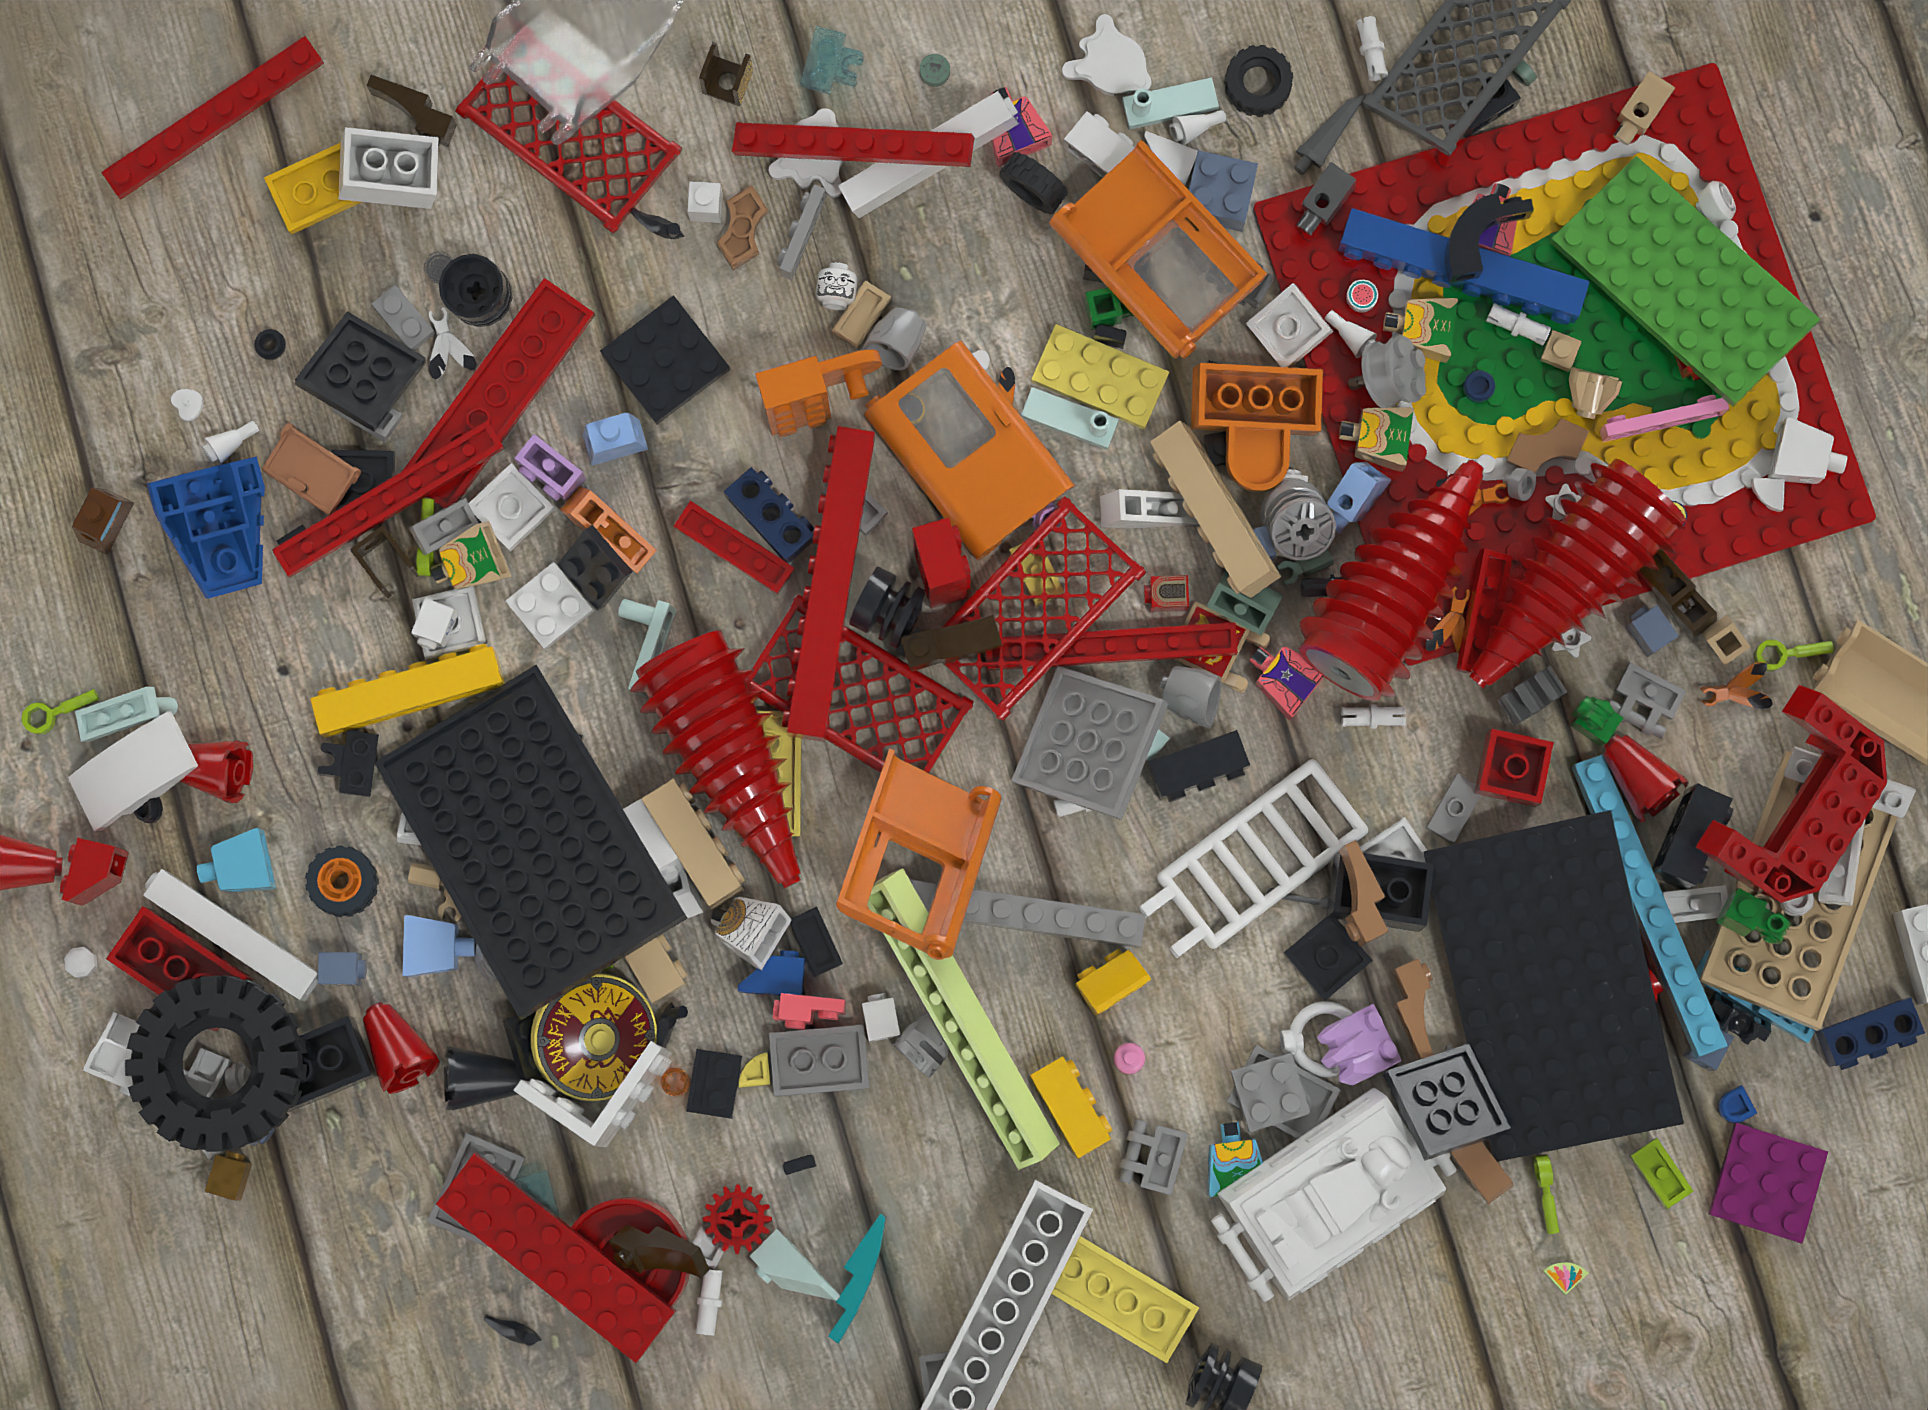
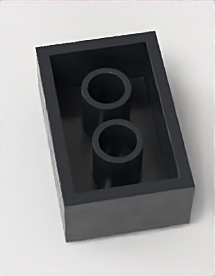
M1699 783L1684 791L1652 866L1656 879L1681 890L1694 887L1697 883L1702 884L1709 870V866L1705 865L1708 856L1697 849L1696 846L1712 820L1725 826L1728 824L1734 810L1730 807L1733 798Z
M1338 851L1333 857L1326 918L1347 921L1345 918L1351 914L1352 894L1348 873ZM1363 853L1385 896L1375 906L1386 927L1414 932L1423 930L1428 923L1434 864Z
M346 1016L299 1036V1038L304 1037L307 1053L302 1054L303 1064H307L306 1080L300 1082L299 1090L302 1091L296 1106H291L288 1113L377 1077L355 1017Z

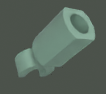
M1327 548L1319 556L1309 560H1297L1295 563L1284 561L1276 569L1278 572L1283 569H1289L1292 572V577L1283 582L1284 586H1291L1297 581L1299 576L1307 577L1334 565V562Z

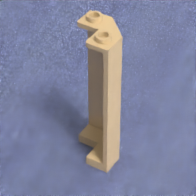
M1857 620L1851 629L1845 627L1836 640V643L1839 644L1828 663L1826 665L1823 663L1813 676V680L1817 681L1813 690L1823 693L1868 729L1928 766V663Z

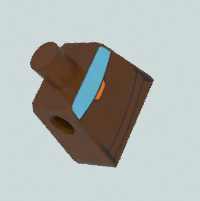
M92 487L72 525L78 541L108 555L134 502L107 489Z

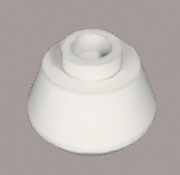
M1710 182L1698 196L1699 202L1696 203V208L1711 222L1733 218L1736 212V205L1730 191L1722 182Z

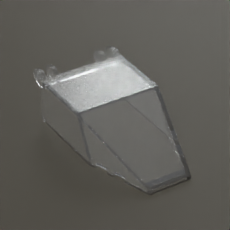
M515 0L493 18L486 45L473 59L469 69L475 73L482 69L489 60L496 65L486 72L483 81L489 85L497 80L504 71L550 112L538 124L537 129L542 133L547 131L557 120L564 124L551 138L555 145H559L568 140L578 129L636 82L668 32L684 0Z

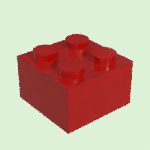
M1491 729L1486 733L1475 793L1531 807H1537L1542 804L1554 742Z

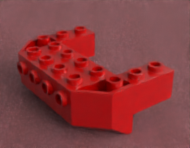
M1798 685L1782 712L1811 733L1805 743L1821 756L1767 842L1761 847L1748 840L1735 829L1712 820L1696 846L1697 849L1724 867L1725 873L1754 891L1780 903L1820 891L1887 785L1884 740L1823 693Z

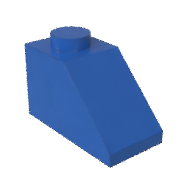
M781 950L780 956H771L762 970L756 969L738 985V992L781 996V993L803 995L806 960L805 958H799V952Z

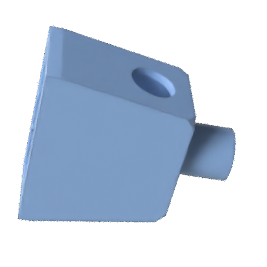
M623 413L585 425L583 438L591 466L648 450L640 420L630 413Z
M1368 462L1351 464L1327 502V505L1334 510L1333 516L1336 522V532L1342 533L1349 521H1361L1391 481L1390 478ZM1350 498L1353 500V505L1350 504Z
M404 915L402 976L417 977L458 970V956L475 957L476 941L474 938H460L459 926L456 924Z

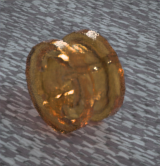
M669 1069L662 1076V1089L670 1096H682L690 1088V1077L682 1069ZM674 1073L681 1074L680 1080L685 1082L682 1089L677 1087L676 1092L671 1091V1084L667 1083V1079L670 1075L675 1077Z

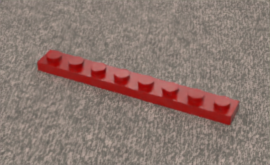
M302 37L101 172L118 198L120 200L323 65V60L307 37Z
M736 122L732 152L735 156L971 167L975 137L972 133Z
M485 421L272 549L287 576L291 578L505 448L489 422Z
M1236 622L1087 631L1052 667L1233 656L1238 654ZM1066 633L1047 634V637L1059 641ZM1044 634L1025 635V638L1041 639ZM1021 636L1003 637V639L1005 640H1017L1021 638ZM1014 643L1003 646L1004 661L1014 662L1022 659L1021 644ZM1028 643L1025 645V659L1027 661L1038 663L1046 655L1042 643ZM1000 648L986 652L987 662L999 661ZM1008 665L1003 670L1022 669L1020 665ZM987 666V671L1000 670V667Z

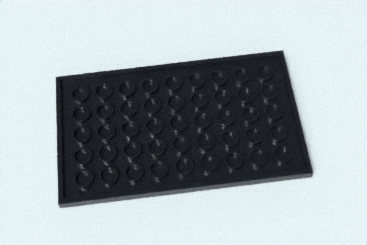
M537 664L375 761L378 770L521 1020L688 919Z
M1607 810L1423 851L1425 862L1434 864L1431 888L1466 1041L1470 1045L1510 1126V1130L1507 1133L1489 1139L1492 1155L1495 1160L1499 1162L1684 1124L1612 811Z

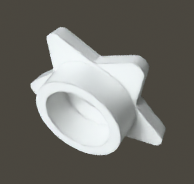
M1564 484L1559 494L1546 496L1545 500L1553 508L1552 518L1561 520L1566 515L1561 507L1560 500L1567 499L1578 502L1581 497L1572 492L1568 484Z
M1573 628L1562 634L1565 646L1555 642L1552 649L1554 651L1566 650L1574 658H1577L1580 645L1590 641L1591 636ZM1568 635L1573 637L1571 641L1567 639Z

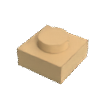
M1552 330L1540 361L1569 372L1582 341Z

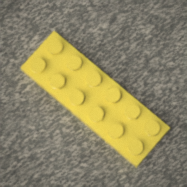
M1081 1236L1051 1293L1165 1363H1168L1199 1309L1198 1306Z

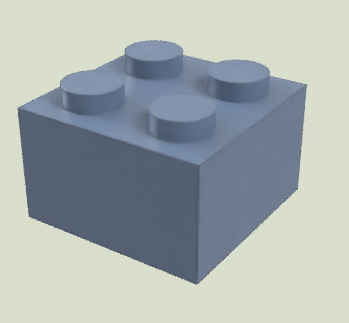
M1198 150L1189 191L1224 228L1243 232L1258 163Z

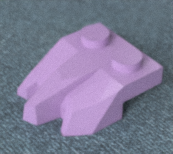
M1374 1004L1325 1027L1317 1036L1321 1044H1327L1329 1047V1052L1322 1058L1321 1062L1327 1068L1338 1066L1340 1069L1339 1081L1353 1086L1402 1061Z

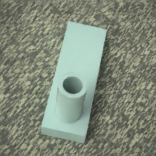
M1212 77L1153 91L1139 89L1134 95L1126 96L1122 99L1129 130L1171 121L1174 116L1197 115L1219 109Z
M1033 387L1030 390L1021 417L1025 420L1108 450L1119 419L1108 416L1103 411L1092 410Z
M623 599L620 604L619 617L649 625L628 687L629 690L639 679L636 670L663 652L677 611L670 603L658 600L656 607H651ZM645 692V693H634V694H636V695H639V696H642V697H646V698H647L646 692Z
M144 687L77 710L75 714L81 742H90L149 722L169 711L174 715L177 712L178 704L172 697H156L154 687Z

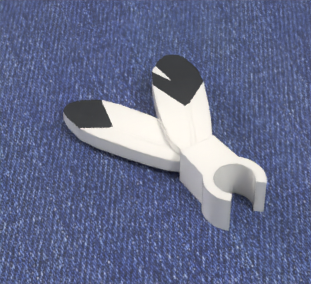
M444 307L441 309L444 312V318L441 321L434 320V313L432 311L429 312V318L434 324L438 335L434 343L429 365L430 374L434 380L440 379L445 373L449 353L463 368L468 370H475L477 368L473 354L461 341L450 333L448 325L449 314Z

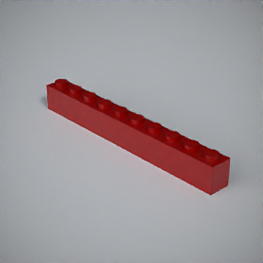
M838 426L836 435H830L828 453H833L831 465H825L823 483H828L826 495H820L818 513L823 514L821 526L815 525L813 544H818L816 556L810 555L808 574L813 575L811 587L805 586L802 604L808 605L806 617L800 616L797 635L803 636L801 648L795 647L792 666H798L796 679H789L787 696L792 697L791 708L784 710L782 727L787 728V736L820 742H825L874 449V431Z

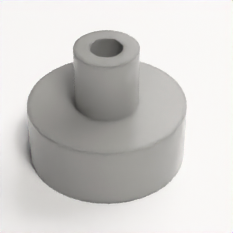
M1517 468L1511 475L1506 474L1504 476L1503 484L1507 485L1508 494L1511 498L1526 501L1535 490L1536 476L1531 470Z

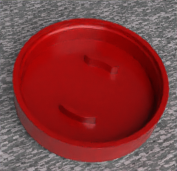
M619 1197L602 1202L583 1213L572 1225L574 1230L612 1260H614L613 1255L615 1253L609 1240L627 1224L646 1234H649L658 1226L688 1241L683 1228L669 1211L652 1201L638 1197ZM629 1268L625 1269L672 1307L682 1296L690 1277L688 1273L668 1269L644 1270L641 1274Z

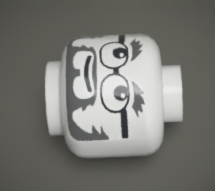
M830 263L829 268L821 269L818 273L816 298L822 302L824 308L845 310L847 305L855 301L857 276L854 272L848 270V265Z

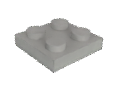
M1292 1053L1230 1071L1249 1132L1311 1114Z

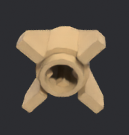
M1571 367L1569 385L1573 401L1572 407L1577 409L1576 415L1595 419L1596 414H1603V411L1619 394L1622 384L1621 381H1618L1619 378Z

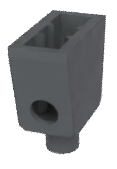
M1330 162L1303 200L1302 209L1305 213L1296 226L1310 236L1320 222L1327 226L1356 188V179ZM1319 200H1326L1329 203L1326 208H1319L1316 205Z

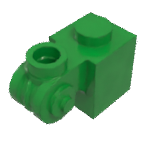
M1108 287L1085 292L1084 302L1091 331L1096 330L1099 324L1114 326L1121 324L1122 318L1134 316Z
M1586 696L1572 711L1571 716L1575 719L1570 726L1602 747L1608 742L1623 720V717L1615 712L1607 700Z
M1741 888L1729 894L1716 920L1717 923L1743 937L1754 930L1760 932L1763 941L1768 944H1781L1784 939L1783 935H1786V930L1791 925L1783 914L1779 912L1774 913L1765 908L1767 902Z

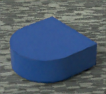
M1742 1085L1725 1093L1718 1103V1111L1721 1117L1731 1123L1743 1122L1758 1114Z

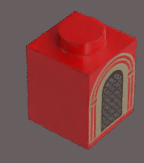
M1188 575L1150 576L1149 585H1144L1143 588L1144 604H1150V612L1188 611Z

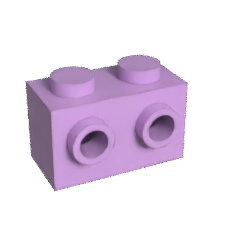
M533 434L515 457L516 462L520 466L518 472L532 483L537 479L545 485L542 490L555 501L561 498L567 502L586 480L583 471L535 434Z

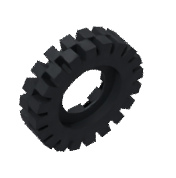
M202 976L198 979H188L177 983L172 990H164L152 1000L154 1005L150 1009L143 1010L136 1021L140 1026L136 1033L130 1034L126 1049L132 1050L131 1059L125 1060V1076L132 1077L133 1085L129 1086L128 1090L132 1101L139 1102L142 1110L138 1113L148 1125L154 1124L158 1128L157 1134L169 1142L177 1141L180 1143V1147L194 1151H226L244 1147L247 1144L263 1139L270 1135L269 1131L279 1127L288 1118V1110L291 1106H296L302 1091L299 1090L300 1082L306 1080L307 1064H303L302 1054L307 1053L304 1037L299 1038L296 1029L300 1025L294 1014L287 1013L283 1008L285 1003L275 993H268L264 990V986L251 980H242L240 977ZM210 1028H225L238 1034L247 1044L252 1059L251 1072L244 1086L235 1094L220 1099L208 1098L196 1092L187 1082L183 1071V1056L189 1042L197 1034Z

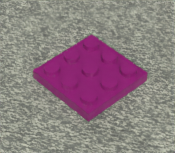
M1734 1123L1708 1215L1803 1244L1828 1151Z

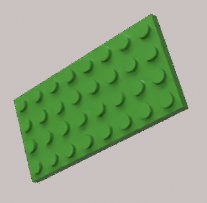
M1637 156L1563 226L1550 241L1556 249L1687 367L1689 366L1697 376L1732 407L1761 381L1820 321L1819 317Z

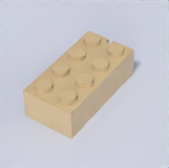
M673 778L642 798L643 803L712 911L745 891L741 884L746 880L734 862L730 865L726 862L724 857L729 855L718 836L711 838L708 830L712 829V826L701 809L695 812L691 804L696 801L689 794V790L684 782L678 785Z

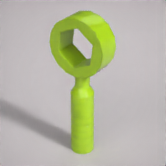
M422 498L421 521L434 514V499ZM418 547L417 574L418 576L431 577V567L434 566V551L423 555Z
M1769 639L1757 646L1754 652L1755 663L1765 662L1761 655L1765 647H1775L1780 658L1776 664H1767L1766 670L1767 672H1773L1780 669L1786 663L1787 657L1801 658L1833 653L1832 641L1798 645L1793 649H1786L1781 642Z
M92 689L61 702L58 707L53 709L43 703H32L22 713V724L25 729L33 734H46L54 727L56 715L61 713L67 714L99 700L98 694L95 689ZM42 709L47 712L46 724L35 728L31 726V714Z
M1547 1154L1537 1155L1533 1157V1165L1538 1186L1542 1187L1543 1190L1541 1199L1547 1234H1556L1560 1230L1555 1200L1550 1190V1185H1553L1552 1166Z

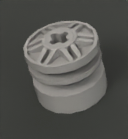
M1301 479L1286 480L1277 484L1266 493L1261 503L1260 517L1263 526L1265 525L1275 548L1283 556L1293 560H1309L1319 556L1330 546L1335 537L1336 522L1329 506L1313 484Z

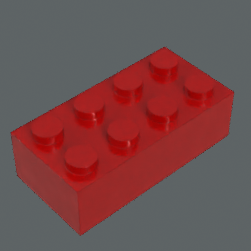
M948 517L913 527V551L926 590L930 609L966 599V591L971 589V570L967 556H961L962 539L957 524L951 526Z
M144 906L141 907L106 958V960L158 995L164 990H172L177 983L188 979H198L202 976L240 977V979L245 981L254 980L173 923ZM210 1028L209 1030L218 1032L220 1028Z

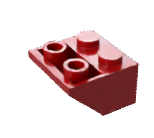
M77 838L76 844H72L68 854V862L71 863L68 875L63 876L60 884V893L63 894L61 900L84 906L120 884L129 852L116 846Z

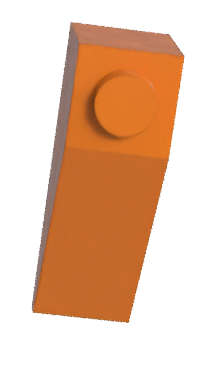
M579 486L560 509L582 531L593 525L636 574L657 551L589 489Z

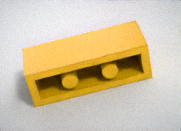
M1062 1056L1029 1077L1076 1158L1079 1159L1111 1140L1108 1133L1113 1130L1104 1114L1099 1117L1097 1116L1092 1107L1097 1102L1089 1088L1085 1087L1082 1089L1076 1078L1081 1075L1072 1059L1066 1062Z

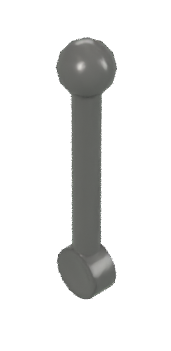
M1270 888V889L1267 891L1266 894H1268V893H1269L1270 891H1272L1274 888ZM1287 894L1282 898L1284 900L1320 905L1323 909L1328 907V897L1317 899Z

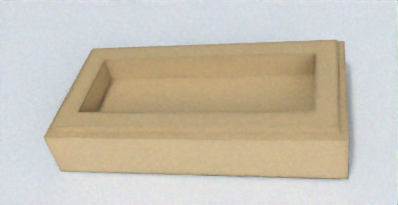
M865 280L856 294L855 301L849 304L833 328L832 334L854 348L859 349L891 301V296Z

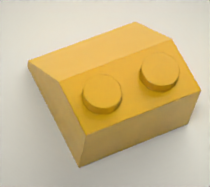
M1119 948L1104 958L1107 963L1096 970L1092 965L1077 975L1080 981L1075 986L1095 1017L1150 982L1151 977L1130 949L1123 953Z

